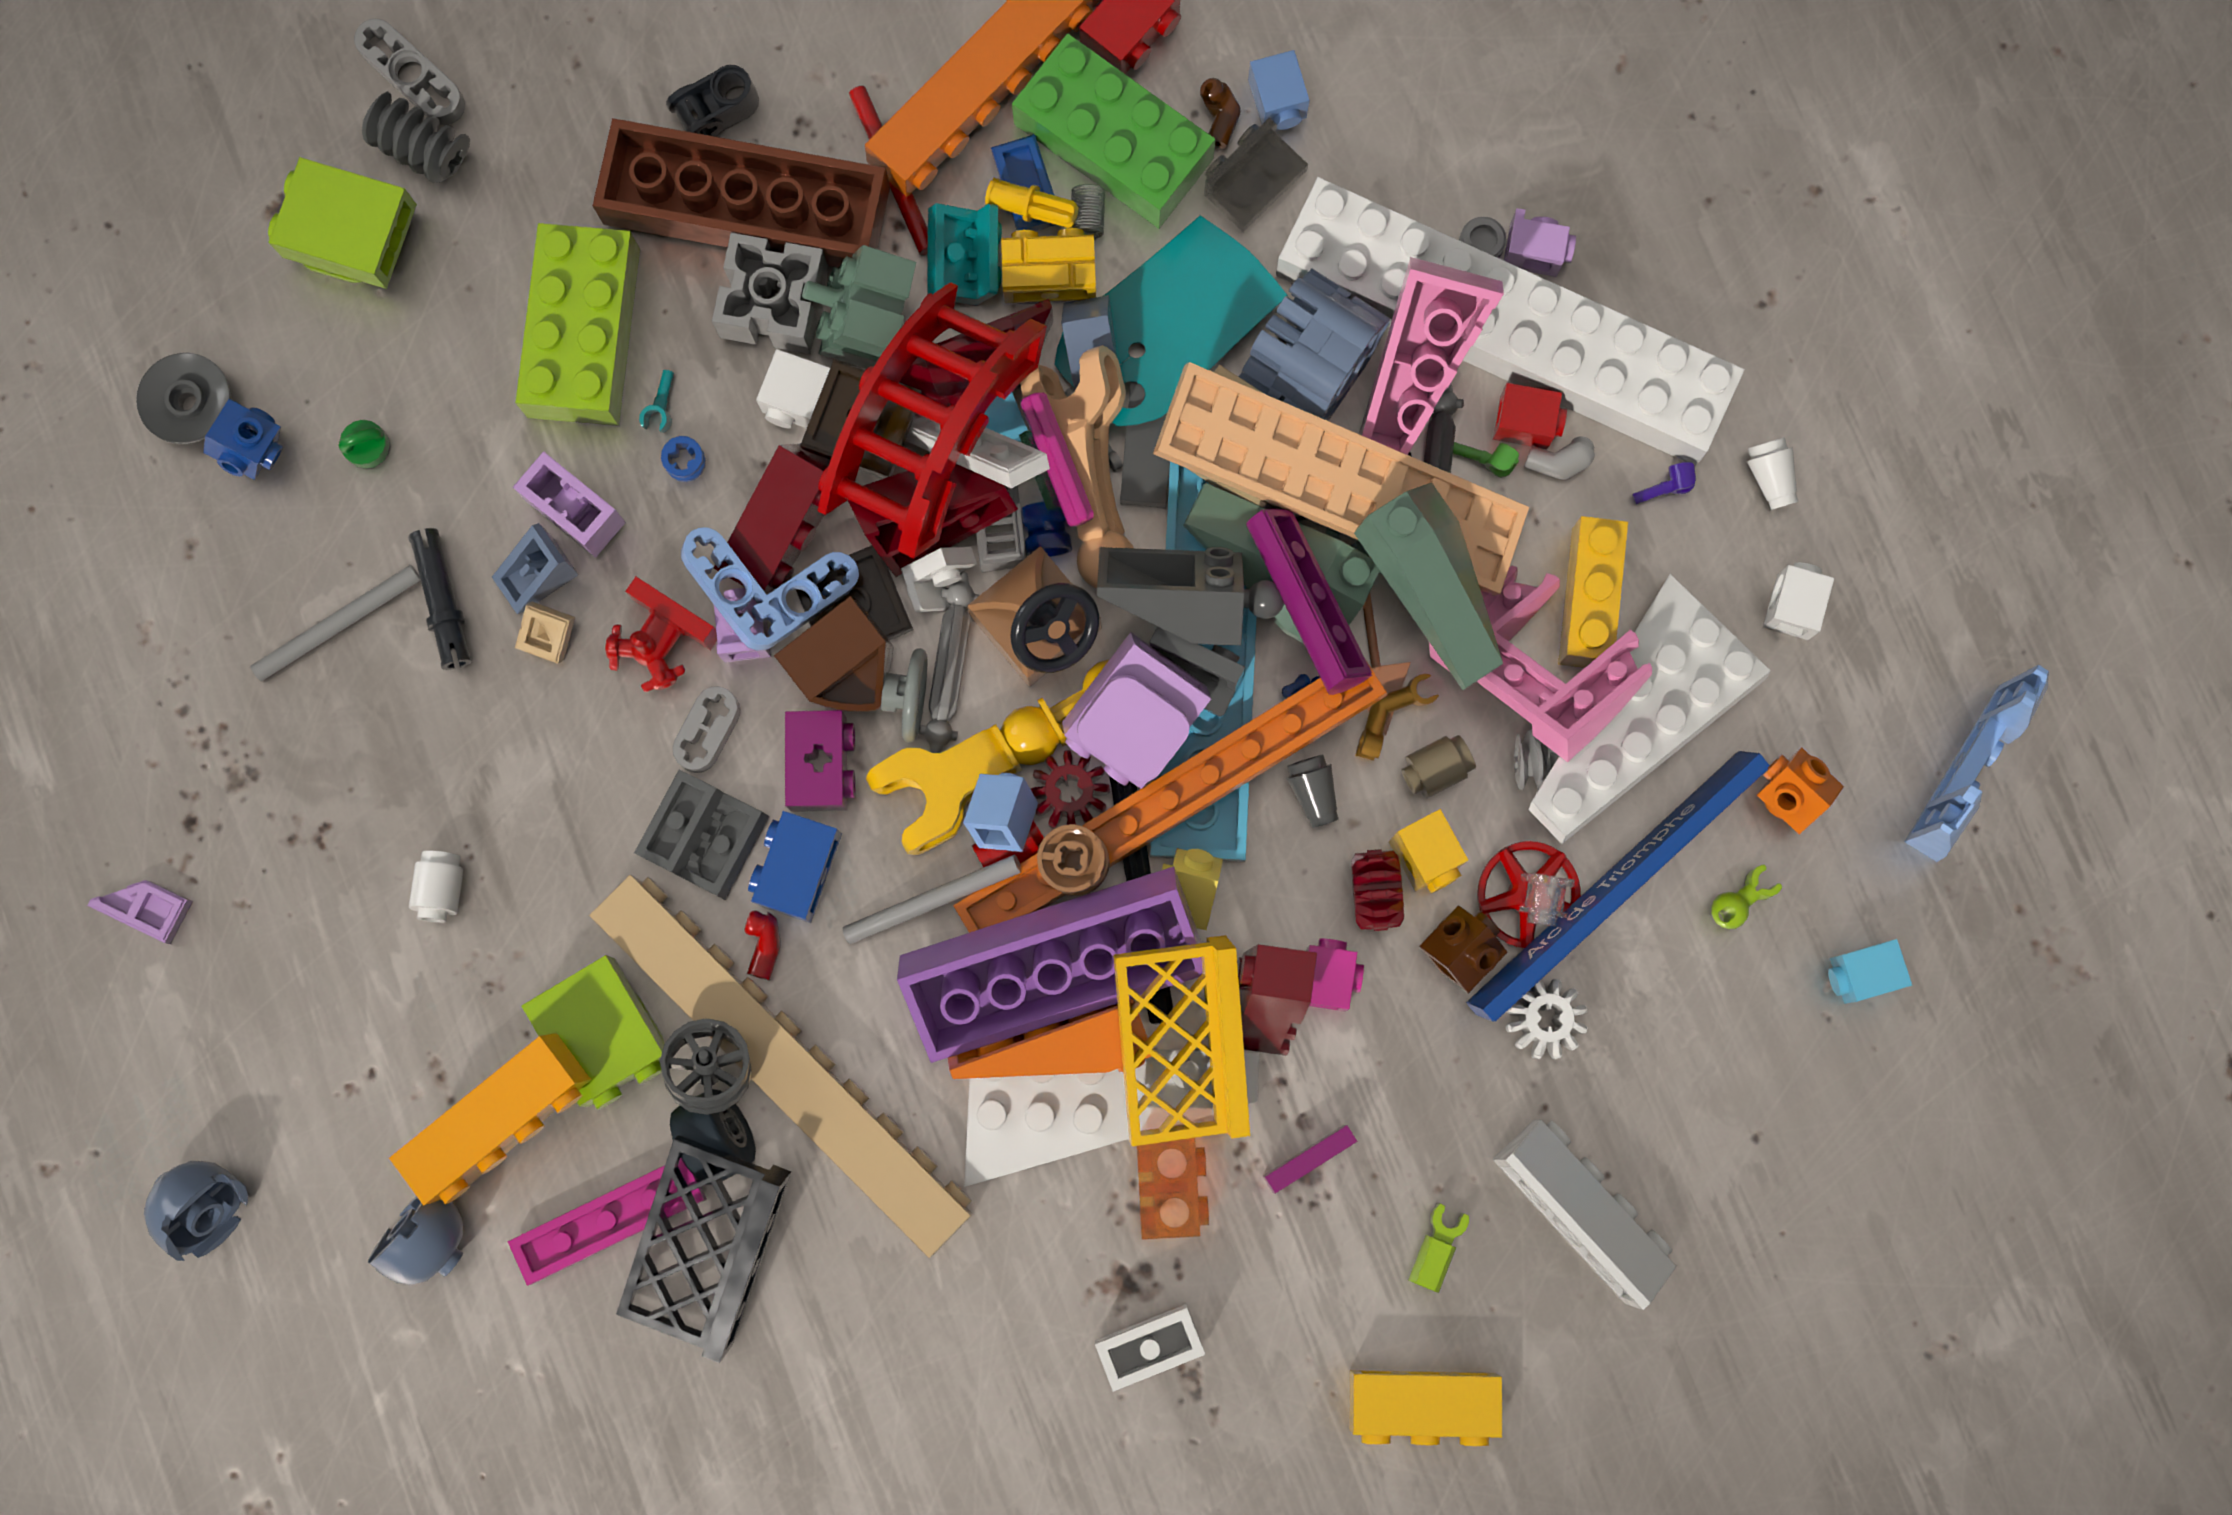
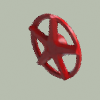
M1534 841L1517 842L1498 851L1484 867L1477 891L1479 910L1492 920L1489 914L1492 912L1515 909L1520 913V939L1506 934L1501 929L1500 933L1496 936L1507 944L1520 948H1525L1534 940L1539 912L1546 911L1561 915L1581 897L1578 875L1566 855L1550 845ZM1537 850L1551 857L1535 874L1529 875L1513 852ZM1501 861L1512 883L1507 892L1485 899L1489 875L1497 863ZM1561 866L1570 883V903L1551 894L1548 890L1550 883Z

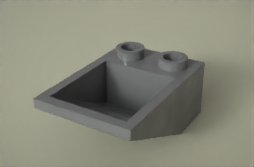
M1211 547L1205 551L1099 548L1097 596L1192 644L1241 646L1243 608H1249L1252 614L1259 618L1268 619L1279 614L1284 606L1280 592L1273 581L1262 580L1252 585L1250 589H1244L1242 552H1233L1225 547Z

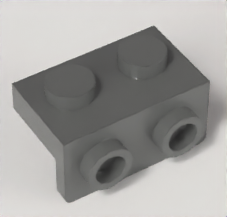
M1157 626L1149 642L1150 646L1207 686L1211 700L1204 710L1219 717L1224 716L1244 675L1245 666L1238 664L1240 657L1221 646L1214 645L1212 650H1209L1199 644H1192Z

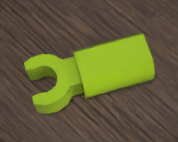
M1440 1203L1433 1208L1431 1213L1432 1235L1431 1237L1425 1235L1408 1281L1437 1293L1440 1292L1456 1247L1452 1246L1454 1238L1462 1235L1469 1224V1215L1461 1213L1454 1227L1447 1228L1444 1226L1441 1218L1445 1205Z

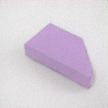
M143 880L129 885L120 891L103 897L92 898L87 906L163 943L171 944L193 901L151 881Z

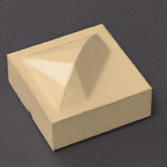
M533 601L526 604L515 648L557 664L562 662L565 658L575 617Z

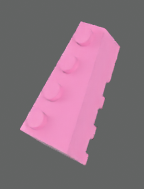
M1410 257L1359 435L1408 455L1431 417L1434 407L1446 387H1449L1457 373L1458 367L1483 330V325L1504 295L1502 281Z

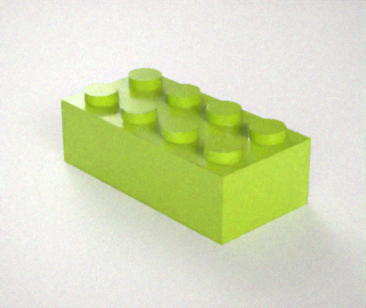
M538 223L515 401L527 418L619 426L640 248L631 231Z

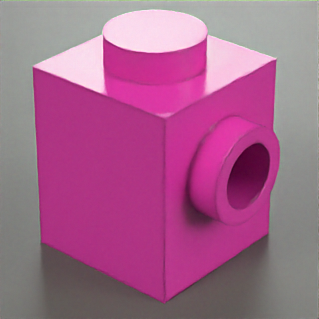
M1319 938L1318 946L1309 945L1306 951L1317 952L1311 1007L1346 1012L1350 1009L1352 992L1360 993L1364 965L1356 964L1358 952L1347 951V942Z

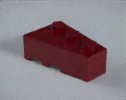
M956 464L949 480L957 485L947 509L940 539L914 559L898 551L902 531L899 530L897 523L850 500L848 502L864 535L893 575L898 577L903 574L901 568L940 548L952 547L1017 511L1018 508L1007 487ZM905 471L863 486L907 507L911 503L918 481L915 479L914 473Z
M1257 944L1244 952L1242 957H1239L1237 966L1244 1050L1288 1055L1290 1040H1294L1297 1033V1028L1292 1027V1023H1302L1311 1003L1317 952Z

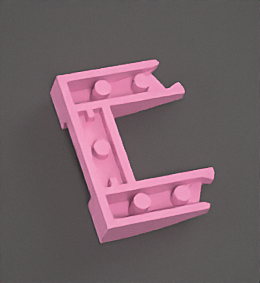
M1515 566L1509 567L1501 594L1493 596L1491 593L1481 591L1503 664L1477 682L1532 724V735L1565 761L1569 762L1625 707L1652 675V666L1648 663L1642 665L1639 669L1637 668L1630 652L1639 647V639L1636 633L1629 630L1568 683L1562 682L1509 642L1558 590L1560 579L1555 575L1546 573L1542 584L1538 587L1516 583L1518 569ZM1429 642L1430 657L1448 670Z

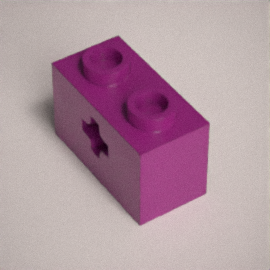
M842 710L785 711V806L791 812L847 811V798H855V771L847 770V751H855L854 723H847V717ZM819 751H824L832 759V762L824 764L823 772H818L815 766L810 763V760L818 759Z

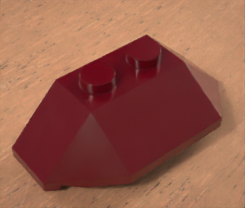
M1046 299L987 324L1007 333L1010 330L1015 331L1025 322L1033 319L1047 326L1045 342L1054 321L1050 300ZM959 334L936 343L976 363L980 360L987 361L996 350L964 334ZM917 357L899 381L902 384L922 390L924 396L948 407L951 404H957L969 385V380L920 357ZM1020 383L1017 385V387H1016L1013 391H1015V390H1017L1018 388L1021 387Z

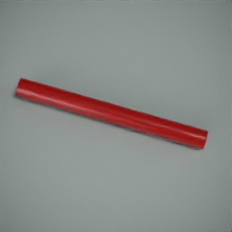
M857 86L850 90L849 96L870 140L880 130L882 123L866 87ZM889 182L890 189L919 255H926L928 227L913 194L911 193L906 197Z

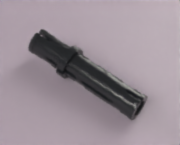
M435 528L425 529L429 545L428 548H425L420 530L409 534L408 539L412 546L430 615L426 618L428 630L435 634L441 668L443 670L455 669L451 654L452 650L456 651L460 668L465 667L472 662L461 627L465 620L463 612L456 608L439 540V531Z

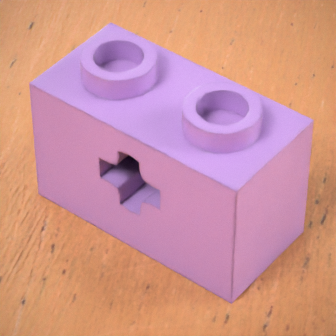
M544 451L513 486L526 502L595 558L626 523L612 506Z

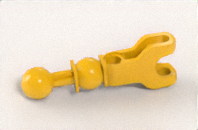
M1110 659L1098 662L1088 670L1082 682V690L1050 708L1042 697L1037 700L1040 707L1025 706L1011 712L1005 718L1000 730L995 724L942 753H931L921 748H904L870 769L866 781L870 788L878 794L888 795L906 787L920 789L925 793L927 803L923 815L913 824L906 827L902 834V845L907 854H922L957 835L964 821L965 809L971 801L980 774H1016L1022 771L1019 764L1035 765L1044 762L1045 759L1054 753L1059 742L1062 747L1066 746L1062 721Z

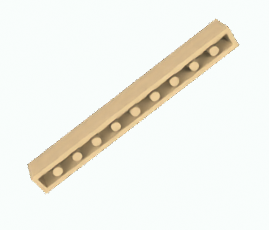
M629 875L589 916L693 1021L706 1018L719 1020L738 1030L747 1043L752 1069L751 1079L928 1258L932 1257L973 1215L967 1208L972 1200L952 1180L945 1186L932 1173L938 1166L918 1146L911 1152L898 1139L904 1132L889 1116L883 1112L877 1118L864 1105L869 1097L855 1082L849 1078L843 1084L830 1071L836 1064L820 1047L815 1044L809 1050L796 1037L802 1030L786 1013L781 1010L775 1016L763 1004L768 996L752 979L747 977L741 982L729 970L735 963L718 945L714 943L708 949L696 937L701 928L685 912L680 910L674 915L662 903L668 895L651 878L647 877L641 882L638 878ZM723 1038L720 1048L726 1054L738 1050L734 1044ZM743 1060L736 1062V1064L742 1069Z

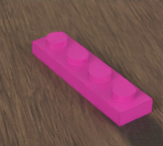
M680 1158L678 1167L686 1183L689 1184L698 1180ZM665 1165L507 1241L526 1285L529 1286L644 1231ZM674 1181L669 1192L677 1189ZM702 1187L691 1191L697 1204L707 1200ZM681 1196L666 1202L664 1206L667 1218L687 1210Z

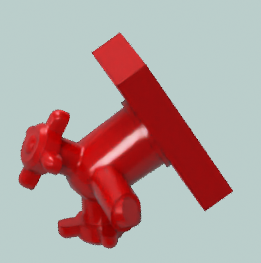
M635 576L625 592L633 601L647 609L650 615L640 631L632 633L630 639L621 638L622 625L616 624L612 627V634L607 637L605 645L606 656L609 659V668L613 671H618L621 657L634 658L639 664L647 666L652 676L649 681L641 684L644 692H649L653 689H667L676 683L679 676L685 673L683 665L669 669L664 659L680 636L687 635L711 651L717 642L716 629L705 620Z

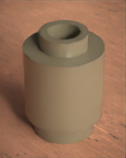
M1460 735L1451 739L1444 736L1405 757L1407 767L1401 769L1411 792L1417 794L1421 791L1423 796L1428 799L1467 779V773L1476 769V764L1467 744Z

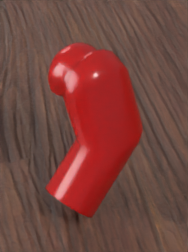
M754 910L749 913L744 928L747 935L758 937L747 974L770 981L780 950L778 921L769 912L765 915Z

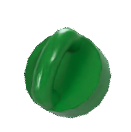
M358 420L346 426L341 433L338 446L350 463L367 469L376 467L385 460L389 452L390 443L389 437L379 425L368 420Z

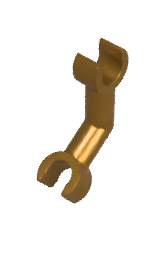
M1420 674L1414 677L1406 687L1388 693L1386 697L1371 705L1365 730L1362 732L1358 742L1356 756L1374 761V758H1379L1383 746V732L1388 713L1412 704L1426 706L1437 700L1438 694L1422 698L1416 690L1417 684L1431 677L1430 674Z

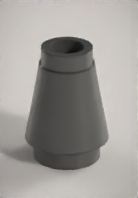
M1324 755L1314 756L1288 765L1290 777L1286 779L1307 818L1310 820L1312 828L1339 820L1336 811L1337 804L1332 764H1326Z

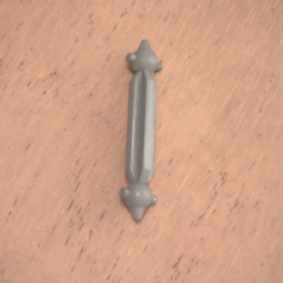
M966 572L960 573L961 580L951 584L949 588H942L941 597H946L950 607L942 618L928 706L932 720L926 726L920 725L919 734L925 735L930 745L931 753H940L944 745L948 744L950 740L956 741L958 731H953L948 722L955 714L970 625L966 608L967 605L979 597V594H975L969 585Z

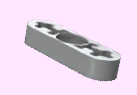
M369 19L357 28L354 42L363 58L412 104L422 108L424 115L427 117H437L440 125H449L461 118L465 110V100L457 86L388 22L382 19ZM376 36L378 39H384L393 52L389 59L377 46L372 47L369 42L371 38ZM408 62L419 63L422 71L416 80L412 82L399 80L398 72L402 65ZM430 85L441 97H448L451 102L448 107L444 108L441 105H436L430 94L426 92Z

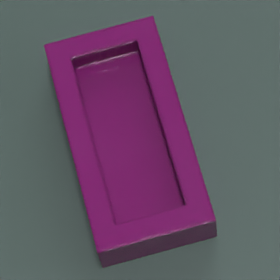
M1343 1125L1268 1172L1263 1178L1272 1193L1276 1194L1358 1141L1348 1125Z

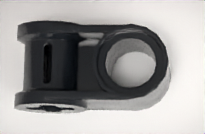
M726 65L695 83L683 86L673 92L668 97L666 106L671 113H676L686 132L716 137L720 132L752 116L758 108L759 96L749 74L743 68L737 65ZM736 86L744 87L743 93L738 98H725L731 88ZM692 111H695L697 113V119L693 117Z

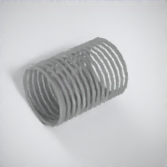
M1092 184L1077 185L1071 189V200L1078 206V217L1073 225L1074 227L1071 228L1097 230L1084 232L1097 233L1094 234L1096 236L1094 239L1100 238L1104 235L1105 190L1100 186ZM1079 190H1097V191H1079Z

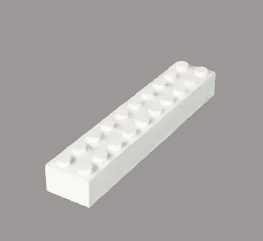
M1317 177L1278 258L1276 276L1294 283L1298 278H1303L1313 268L1352 294L1350 300L1356 296L1389 317L1391 321L1388 327H1390L1410 257L1500 280L1503 283L1504 295L1496 308L1492 310L1482 327L1483 330L1474 345L1470 347L1463 361L1513 384L1562 393L1560 405L1680 460L1692 462L1694 466L1708 452L1745 369Z

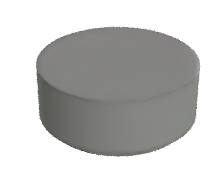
M1477 217L1470 220L1462 229L1459 241L1497 258H1500L1507 240L1502 225L1490 217Z

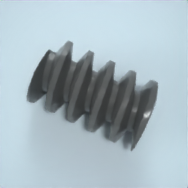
M388 91L381 94L372 103L363 120L362 135L363 140L368 145L378 147L387 156H394L398 163L409 165L415 173L424 174L432 183L443 182L454 175L461 166L470 147L469 136L460 134L454 139L455 130L452 126L445 125L439 130L440 121L437 117L429 116L424 120L422 108L414 107L409 110V102L405 98H398L392 103V96Z

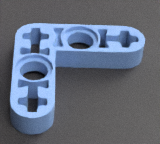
M708 527L692 530L686 536L681 549V559L685 567L740 640L748 648L756 651L767 650L775 646L841 600L853 589L859 577L856 562L849 555L842 552H832L823 556L766 595L723 536L716 530ZM697 541L702 546L711 544L714 547L711 559L718 568L723 561L729 565L720 569L713 579L708 577V574L713 569L710 561L705 556L697 559L693 555L697 547L695 543ZM829 565L833 570H839L840 568L845 570L846 575L842 579L844 585L836 580L824 587L820 593L816 585L823 581L829 573ZM732 577L739 579L745 587V596L738 601H730L724 598L719 590V584L723 579ZM795 589L805 591L811 599L809 611L804 613L792 611L786 603L787 593ZM752 599L757 602L751 610L755 618L759 622L767 619L772 624L768 630L769 637H766L762 632L756 635L751 632L750 629L754 624V620L747 610L742 617L736 614V612L743 610Z

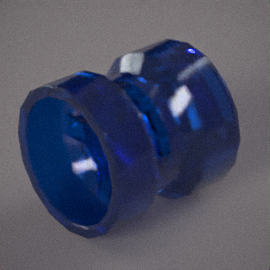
M1059 501L1036 502L1021 508L1022 524L1028 528V537L1025 540L1026 556L1032 554L1040 546L1049 557L1064 555L1072 551L1071 535L1065 530V522L1067 520Z

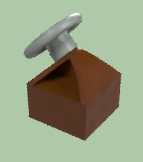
M851 596L774 655L809 702L851 712L877 711L880 708L882 711L896 712L897 709H903L902 737L908 743L916 740L920 729L925 699L928 666L927 653L922 648H917L913 651L907 675L889 673L894 646L860 602Z

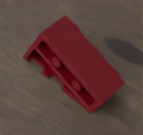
M801 443L784 444L777 447L727 542L766 595L792 578L795 570L792 567L800 553L812 541L816 528L824 517V514L818 512L821 497L818 483L823 471L829 466L830 459L802 450ZM723 561L719 568L715 565L713 569L719 571L729 565ZM733 577L730 578L744 587L743 583L739 579Z

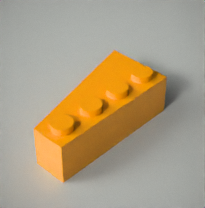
M557 1033L541 1035L400 1148L389 1159L423 1206L442 1200L446 1205L466 1192L470 1185L480 1176L502 1163L507 1158L506 1154L518 1143L522 1144L538 1134L545 1127L542 1122L556 1111L559 1114L575 1104L583 1096L579 1090L591 1078Z

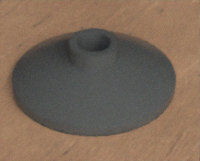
M194 353L172 354L153 364L142 377L136 396L137 410L143 424L158 438L174 444H191L205 439V435L228 399H231V391L225 374L208 358ZM195 396L196 402L194 406L189 410H184V401L188 397Z

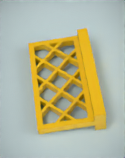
M1226 935L1207 937L1206 943L1113 955L1128 1132L1131 1146L1228 1133L1231 1139L1250 1136L1236 947ZM1201 957L1203 973L1190 989L1171 975L1183 959ZM1169 961L1164 968L1157 964L1159 962ZM1148 964L1159 974L1143 994L1140 995L1128 985L1127 967ZM1166 980L1185 993L1168 1015L1149 1002ZM1203 987L1205 1001L1197 995ZM1129 995H1131L1134 999L1137 1000L1131 1008L1129 1003ZM1192 1000L1206 1010V1021L1194 1035L1175 1022ZM1144 1006L1163 1020L1146 1042L1132 1032L1131 1022ZM1170 1027L1188 1040L1187 1044L1172 1062L1153 1048ZM1207 1034L1208 1047L1201 1042ZM1133 1042L1136 1043L1139 1047H1141L1135 1055L1133 1050ZM1196 1047L1208 1055L1210 1060V1067L1197 1082L1179 1069ZM1148 1054L1167 1067L1150 1088L1138 1081L1135 1069ZM1174 1074L1192 1087L1176 1108L1157 1095ZM1210 1081L1212 1085V1093L1205 1089V1087L1210 1083ZM1137 1089L1144 1093L1143 1097L1139 1101L1137 1097ZM1200 1094L1213 1103L1214 1121L1193 1123L1183 1114ZM1152 1100L1170 1113L1159 1128L1140 1131L1139 1116ZM1178 1120L1184 1124L1174 1126Z

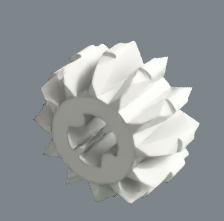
M1553 979L1550 982L1547 992L1543 981L1540 980L1531 988L1533 995L1528 991L1519 999L1524 1006L1514 1004L1506 1011L1511 1015L1519 1016V1021L1505 1026L1506 1031L1515 1032L1522 1030L1524 1033L1517 1039L1515 1046L1518 1049H1523L1533 1041L1531 1055L1535 1059H1540L1543 1056L1546 1046L1552 1059L1561 1058L1562 1049L1560 1042L1571 1051L1579 1046L1576 1039L1570 1034V1031L1584 1034L1588 1029L1585 1024L1574 1021V1016H1580L1588 1012L1585 1005L1574 1008L1570 1005V1002L1577 997L1578 991L1572 988L1566 991L1562 997L1559 996L1562 987L1561 980ZM1540 1007L1542 1011L1552 1009L1555 1012L1551 1020L1555 1025L1553 1031L1552 1027L1541 1029L1537 1023L1542 1018L1537 1012Z

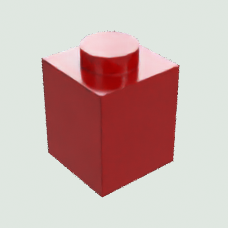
M1506 383L1500 395L1492 440L1530 447L1534 445L1547 450L1554 437H1562L1567 409L1560 408L1562 393Z

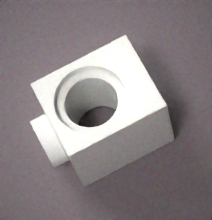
M1798 562L1794 563V566L1788 565L1777 574L1763 627L1805 640L1811 639L1821 630L1834 578L1821 574V568L1808 563Z

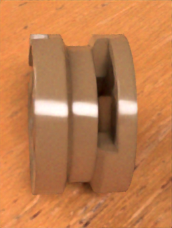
M1069 824L1057 827L1045 836L1038 849L1037 864L1040 874L1050 886L1067 895L1081 896L1094 891L1103 883L1109 871L1110 858L1104 842L1096 834L1083 826Z

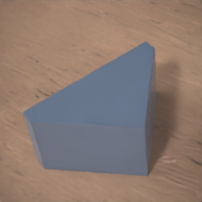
M1109 295L1063 303L1061 324L1075 389L1080 382L1079 359L1084 352L1103 345L1113 351L1117 357Z
M537 523L529 528L492 578L516 614H520L525 611L526 604L532 601L535 603L540 602L579 574L555 539L540 523Z

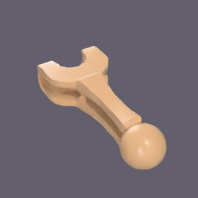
M1103 345L1089 349L1082 354L1079 359L1080 382L1075 392L1068 397L1063 390L1058 374L1051 368L1038 365L1036 370L1020 382L1023 399L1033 393L1044 392L1047 395L1093 510L1094 518L1083 525L1077 526L1078 538L1083 541L1077 553V567L1085 582L1094 588H1097L1099 548H1134L1131 542L1123 535L1125 530L1115 503L1108 455L1109 425L1121 411L1126 391L1118 359L1113 351Z

